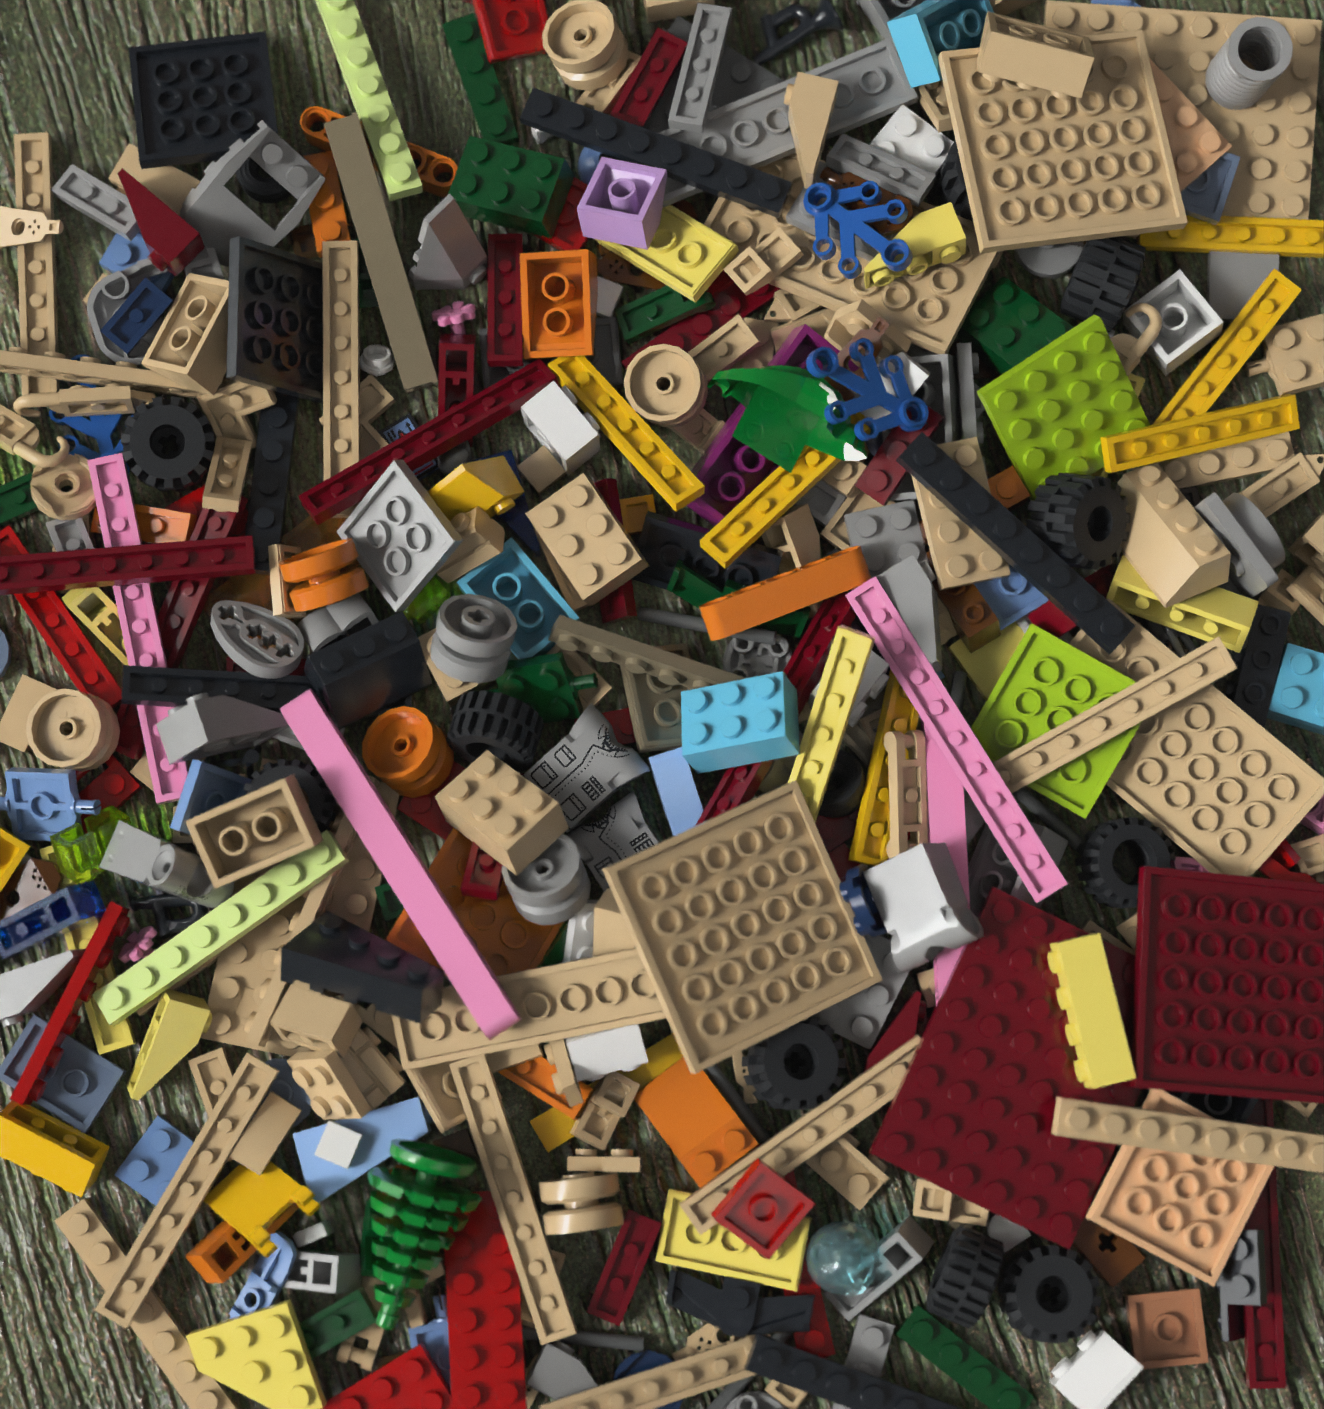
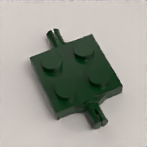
M561 652L510 660L504 674L496 679L499 688L481 691L497 692L514 697L535 709L539 716L543 718V723L579 718L583 713V706L578 696L579 690L598 688V678L596 673L575 676L567 666L564 655Z

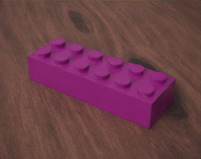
M804 324L791 331L767 366L785 365L807 370L806 360L812 351L820 347H829L836 354L840 351L807 324ZM816 359L817 366L822 370V362ZM851 360L849 361L848 367L851 371L859 369ZM741 403L691 470L705 486L702 496L686 506L712 526L717 525L779 467L776 463L732 437L746 409Z

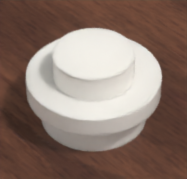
M370 345L364 349L363 354L360 356L361 369L374 376H381L390 372L395 365L394 356L391 354L390 349L384 345Z

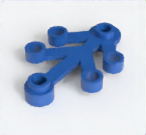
M866 181L860 186L835 190L827 183H815L806 190L804 195V207L811 216L815 217L816 240L813 243V251L818 258L829 260L835 255L836 245L829 237V216L839 223L841 259L838 263V269L847 279L858 277L862 271V265L856 257L855 235L878 251L883 262L892 271H902L912 261V251L906 242L900 239L888 241L865 224L887 219L893 224L902 223L908 216V210L901 200L893 199L884 205L851 211L846 210L840 205L862 200L866 205L877 204L882 198V191L874 181ZM875 189V193L872 196L865 197L868 190ZM821 198H827L823 204L817 206ZM901 208L898 215L891 216L893 209ZM830 244L828 250L820 252L822 245ZM898 254H904L902 260L893 262ZM855 263L852 270L845 271L847 264Z
M861 338L853 342L849 347V354L854 361L860 362L865 380L840 366L837 354L829 347H820L808 355L806 366L811 375L816 378L828 376L862 395L846 402L835 401L827 405L824 410V416L830 424H839L850 415L876 406H881L892 413L876 420L867 417L858 421L855 424L854 432L861 441L871 440L879 432L896 426L907 432H915L926 424L929 415L928 407L923 400L911 395L903 373L904 364L898 356L890 355L884 358L879 363L878 369L873 356L874 346L871 341ZM858 345L863 346L865 349L864 356L859 353ZM816 359L822 362V370L817 366ZM888 362H891L894 365V372H891L889 370ZM881 375L884 378L891 379L896 397L886 391ZM834 407L839 409L840 418L833 414ZM906 409L912 413V420L907 416ZM864 424H867L869 426L870 435L864 432Z
M79 354L74 356L71 360L80 361V357L90 356L85 354ZM78 383L80 385L88 386L89 388L96 387V385ZM49 409V416L55 424L60 426L68 425L97 440L100 453L82 446L75 436L65 435L63 438L67 442L74 441L76 443L75 449L69 452V454L75 455L76 453L90 460L124 452L121 439L115 449L111 439L123 414L90 416L91 421L82 416L56 419V412ZM126 463V465H127V470H128V475H129V473H130V467H129L128 464Z

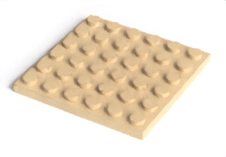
M1143 30L1087 35L1086 37L1090 39L1095 58L1082 98L1072 96L1069 100L1057 98L1051 94L1050 90L1037 88L1036 91L1025 90L1017 86V82L1003 79V82H994L985 79L982 76L983 73L978 72L977 67L980 47L940 52L938 61L980 253L1184 229L1188 221Z
M797 780L782 785L602 869L692 1074H696L882 981L864 936H860L855 928V915L851 905L842 898L839 888L841 882Z

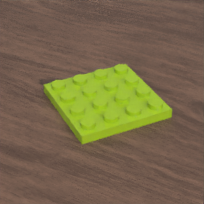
M1092 315L976 391L1016 472L1028 490L1031 501L1036 499L1034 492L1037 487L1045 485V479L1051 475L1058 476L1059 473L1091 475L1102 468L1104 460L1100 437L1150 426L1102 319L1097 315Z
M1031 623L971 729L993 763L1137 681ZM1142 721L1027 786L1086 819Z

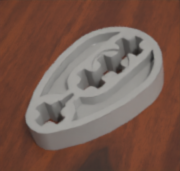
M223 600L217 602L212 607L210 625L216 640L230 658L248 673L261 678L275 679L289 675L299 666L303 655L304 638L300 629L293 622L285 617L273 616V611L246 602ZM271 644L275 645V649L269 647L267 650L263 648V645L267 647Z

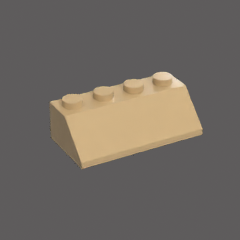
M1156 462L1144 465L1125 473L1117 482L1122 488L1120 495L1126 496L1129 503L1125 508L1126 513H1130V523L1126 524V531L1129 534L1127 541L1121 542V552L1165 608L1228 582L1230 551Z

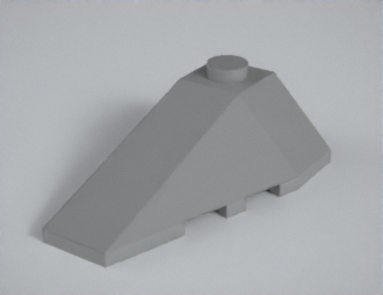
M448 194L423 219L418 241L422 245L413 255V259L417 262V267L414 265L408 273L410 283L416 290L466 289L471 283L473 285L479 283L488 272V258L456 200Z

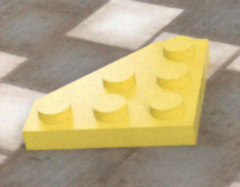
M291 1299L192 1331L186 1335L198 1371L270 1409H321L327 1404Z

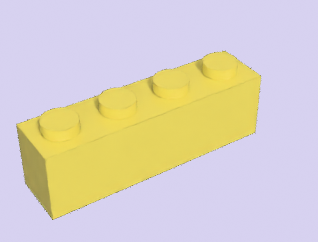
M1122 555L1106 599L1109 598L1129 614L1209 642L1219 636L1227 649L1238 653L1241 652L1259 601L1220 587H1214L1165 608L1124 555Z
M1093 933L1050 943L1051 952L1047 954L1048 963L1052 973H1057L1060 988L1056 989L1060 1008L1062 1010L1066 1009L1069 1024L1065 1025V1031L1069 1044L1071 1046L1075 1045L1078 1060L1074 1061V1068L1079 1082H1084L1086 1088L1094 1089L1135 1079L1136 1075L1101 934Z

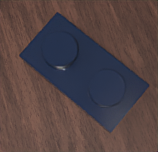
M145 277L100 332L129 355L174 301Z

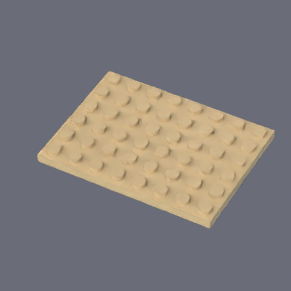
M1046 1L1044 26L1082 36L1143 30L1149 58L1232 145L1228 153L1241 157L1221 216L1308 220L1322 20ZM1267 17L1279 22L1289 33L1293 44L1292 58L1287 68L1258 102L1252 106L1241 110L1220 106L1212 99L1206 87L1205 78L1209 63L1237 26L1247 19ZM1241 59L1248 68L1255 70L1251 63Z

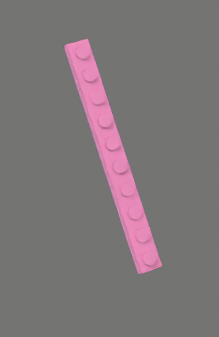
M118 453L87 460L105 548L143 545L127 465L123 454ZM151 583L113 586L128 665L168 668ZM137 705L156 803L161 805L178 801L188 775L187 761L169 764L156 726L158 722L169 716L167 711L175 707Z
M873 577L846 594L847 600L869 635L876 637L875 645L885 661L889 663L893 674L1035 902L1041 901L1067 885V881L877 577Z

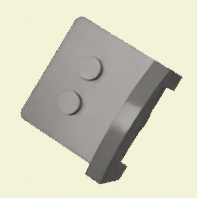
M1212 493L1194 507L1231 553L1228 582L1217 587L1252 598L1279 580L1273 569L1285 561L1283 545L1270 522L1249 499L1239 493H1232L1224 500H1221L1216 493Z

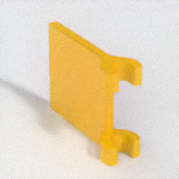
M271 1161L261 1175L239 1164L207 1194L203 1201L249 1240L266 1258L275 1252L278 1247L270 1240L272 1237L265 1229L290 1205L296 1203L309 1217L321 1208L320 1204L313 1199L315 1195L310 1189L298 1184Z

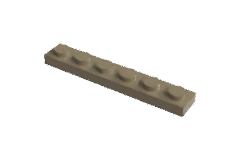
M559 615L552 626L548 639L557 643L564 650H578L590 654L597 661H611L623 665L626 670L632 673H646L658 677L665 684H679L691 688V690L746 679L745 677Z

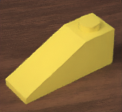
M100 587L71 589L62 597L66 606L124 665H128L116 603Z
M167 989L161 994L126 1085L131 1099H141L198 1044L201 1034L207 1033L212 1021V1013L205 999Z

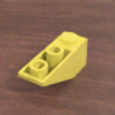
M949 202L918 213L893 238L906 242L912 251V261L906 269L902 271L890 270L883 262L881 254L878 253L864 267V285L866 289L873 286L883 287L893 282L896 278L907 274L917 275L924 272L930 266L939 263H952L962 255H965L966 236L952 203ZM898 254L893 262L902 260L904 254Z

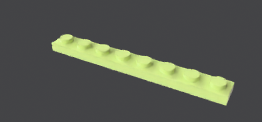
M316 0L389 202L423 193L422 182L354 0Z
M326 830L321 833L322 842L284 859L92 994L109 1025L116 1026L347 864L349 859L332 832Z

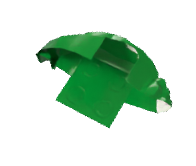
M785 365L762 366L760 369L734 368L717 372L707 385L708 388L713 385L719 386L722 389L723 397L726 398L732 395L746 408L732 437L790 473L805 445L843 461H860L867 458L865 441H861L856 437L854 432L855 424L851 423V415L845 421L836 425L830 424L825 419L824 410L827 405L835 401L845 402L841 393L834 389L824 378H816L808 370ZM834 407L833 414L840 418L839 409Z

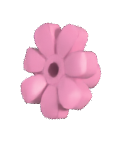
M455 301L452 303V308L448 305L439 310H434L432 312L433 321H437L438 326L441 327L450 325L452 334H465L463 322L476 317L475 304L465 305L464 301Z
M152 926L144 927L139 933L134 931L127 937L129 943L122 947L118 959L124 964L129 960L136 962L154 952L151 946L154 944L152 939L157 935V931Z

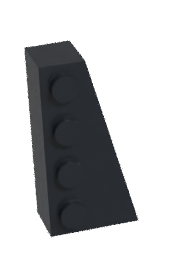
M328 910L281 947V981L293 984L295 980L308 983L309 990L323 994L327 989L343 994L345 1001L354 1004L358 1002L376 1004L377 1011L419 1024L442 1005L443 970Z

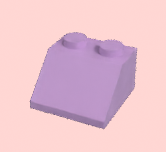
M601 157L577 207L583 237L648 250L660 224L667 169Z

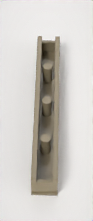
M354 112L350 116L326 122L324 127L406 393H410L433 385L436 387L438 386L436 371L357 112Z

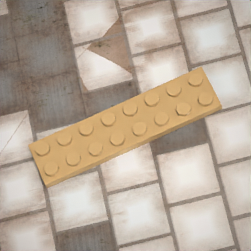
M637 948L496 976L517 1009L521 1020L492 1040H489L483 1033L453 985L443 987L442 1005L420 1024L392 1015L403 1070L667 1018Z

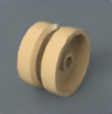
M574 0L567 2L555 10L547 20L542 33L545 51L563 81L574 89L590 91L602 88L615 80L626 66L629 56L628 43L608 7L597 0Z
M668 344L649 346L636 354L628 365L624 378L625 394L632 408L652 424L666 428L683 426L696 418L704 407L708 394L707 378L699 363L680 347ZM664 382L670 383V387L667 390L663 391L661 389Z
M63 688L47 693L36 702L29 713L26 732L28 744L36 757L48 765L83 772L96 769L110 759L118 745L120 728L118 717L110 704L98 696Z
M594 1171L574 1173L562 1175L559 1179L539 1182L542 1202L546 1204L564 1203L565 1208L550 1210L543 1215L545 1235L583 1232L624 1224L621 1204L617 1202L599 1203L598 1201L599 1198L614 1196L620 1191L618 1172L595 1174Z

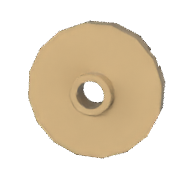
M75 453V455L69 454L57 466L51 468L36 466L32 473L30 487L32 499L38 509L48 517L62 521L75 520L89 514L96 507L87 461L89 459ZM64 486H71L73 488L69 492L61 491V488Z

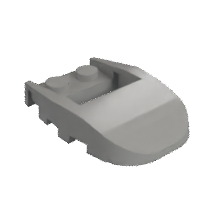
M263 120L257 124L260 129L245 142L241 138L229 147L230 150L217 162L212 161L204 170V177L196 188L191 189L180 210V217L200 233L205 246L201 252L208 251L207 248H215L220 265L229 267L231 238L241 236L274 247L299 224L326 180L322 173ZM248 157L253 159L297 199L294 207L274 229L224 186Z
M207 248L208 251L200 252L184 268L186 277L188 273L225 280L215 248ZM148 258L137 261V264L122 271L118 270L104 277L93 287L88 298L87 312L97 344L102 352L114 362L124 361L136 365L141 364L164 321L161 316L129 355L100 332L145 277L150 280L149 277L169 271L168 269H165L163 272L160 271Z

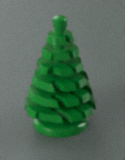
M394 1139L390 1145L391 1156L400 1163L418 1169L416 1175L408 1169L393 1167L392 1174L384 1166L368 1170L369 1183L377 1188V1190L370 1191L371 1207L384 1215L383 1218L379 1217L376 1213L371 1214L372 1230L380 1235V1240L372 1239V1251L376 1256L384 1257L388 1260H376V1262H373L374 1276L380 1279V1281L387 1283V1285H374L375 1299L382 1303V1307L377 1314L376 1324L385 1330L395 1329L400 1318V1308H409L415 1301L416 1295L406 1289H423L430 1276L425 1272L419 1271V1269L431 1270L432 1268H437L443 1259L442 1255L433 1251H439L440 1247L449 1250L456 1240L455 1236L447 1231L448 1227L450 1226L455 1232L462 1230L468 1222V1216L464 1213L475 1211L482 1200L480 1195L471 1192L465 1187L448 1180L445 1181L444 1186L438 1181L439 1175L452 1178L472 1176L475 1172L476 1161L466 1155L426 1142Z

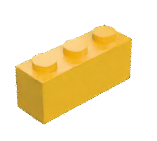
M11 1100L0 1112V1157L10 1160L29 1170L34 1175L40 1176L62 1187L65 1191L82 1198L97 1180L110 1146L30 1105L22 1106Z

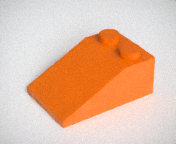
M589 249L520 253L523 358L541 359L594 356L598 295L597 255Z
M684 1056L639 1089L634 1097V1100L700 1189L758 1145L757 1141L703 1070L696 1074L690 1073Z

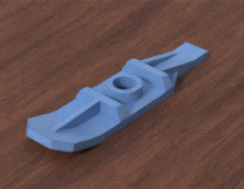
M276 1232L270 1234L272 1237L270 1240L277 1245L278 1249L268 1258L262 1254L260 1255L240 1295L229 1312L230 1319L274 1304L292 1270L297 1255L293 1241L283 1233ZM252 1293H254L257 1298L256 1304L254 1306H252L250 1302V1297Z

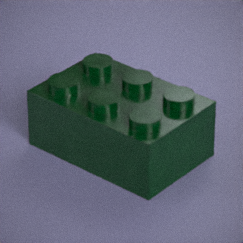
M469 136L448 194L456 200L462 213L467 218L552 239L575 176L564 158Z
M1002 276L971 307L958 332V338L960 343L971 342L972 353L978 352V357L982 362L1002 375L1074 327Z

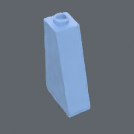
M682 747L649 757V767L652 769L653 780L671 835L675 836L694 827L703 813V808L689 764L682 756Z
M416 1097L369 1111L363 1118L334 1121L337 1124L363 1134L349 1169L314 1155L327 1124L293 1133L306 1186L315 1195L313 1199L318 1203L324 1201L367 1173L371 1168L392 1157L390 1154L392 1140L410 1139L417 1141L431 1132L430 1124L434 1123L421 1098Z

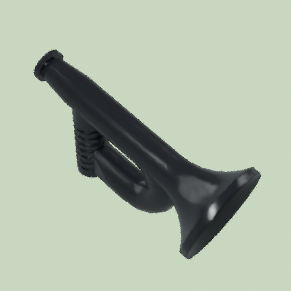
M820 0L814 15H812V12L807 7L801 4L786 6L774 15L767 14L760 18L767 47L756 56L753 55L752 58L756 64L761 66L818 30L831 28L842 32L845 30L843 23L829 0ZM798 18L800 25L779 39L777 28L791 19Z
M171 894L150 895L141 898L133 897L131 900L133 911H138V909H151L153 911L161 939L169 938L174 933H181L208 914L207 907ZM191 906L193 908V914L190 917L170 919L167 908Z

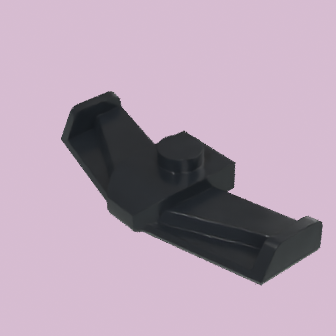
M672 1267L666 1299L668 1305L721 1329L724 1334L744 1338L747 1335H756V1333L809 1332L816 1295L760 1298L762 1284L725 1277L723 1289L721 1290Z

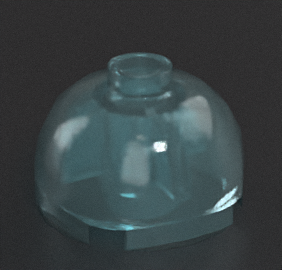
M833 1221L819 1228L811 1237L806 1250L807 1270L814 1282L825 1291L832 1294L854 1296L864 1292L876 1276L872 1274V1271L874 1269V1262L879 1263L880 1253L877 1240L865 1226H860L854 1222Z

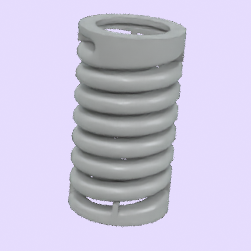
M1267 17L1247 19L1237 26L1209 63L1206 71V87L1215 102L1222 107L1233 110L1245 109L1258 102L1287 68L1292 58L1293 44L1285 27ZM1241 59L1251 63L1255 70L1248 68Z

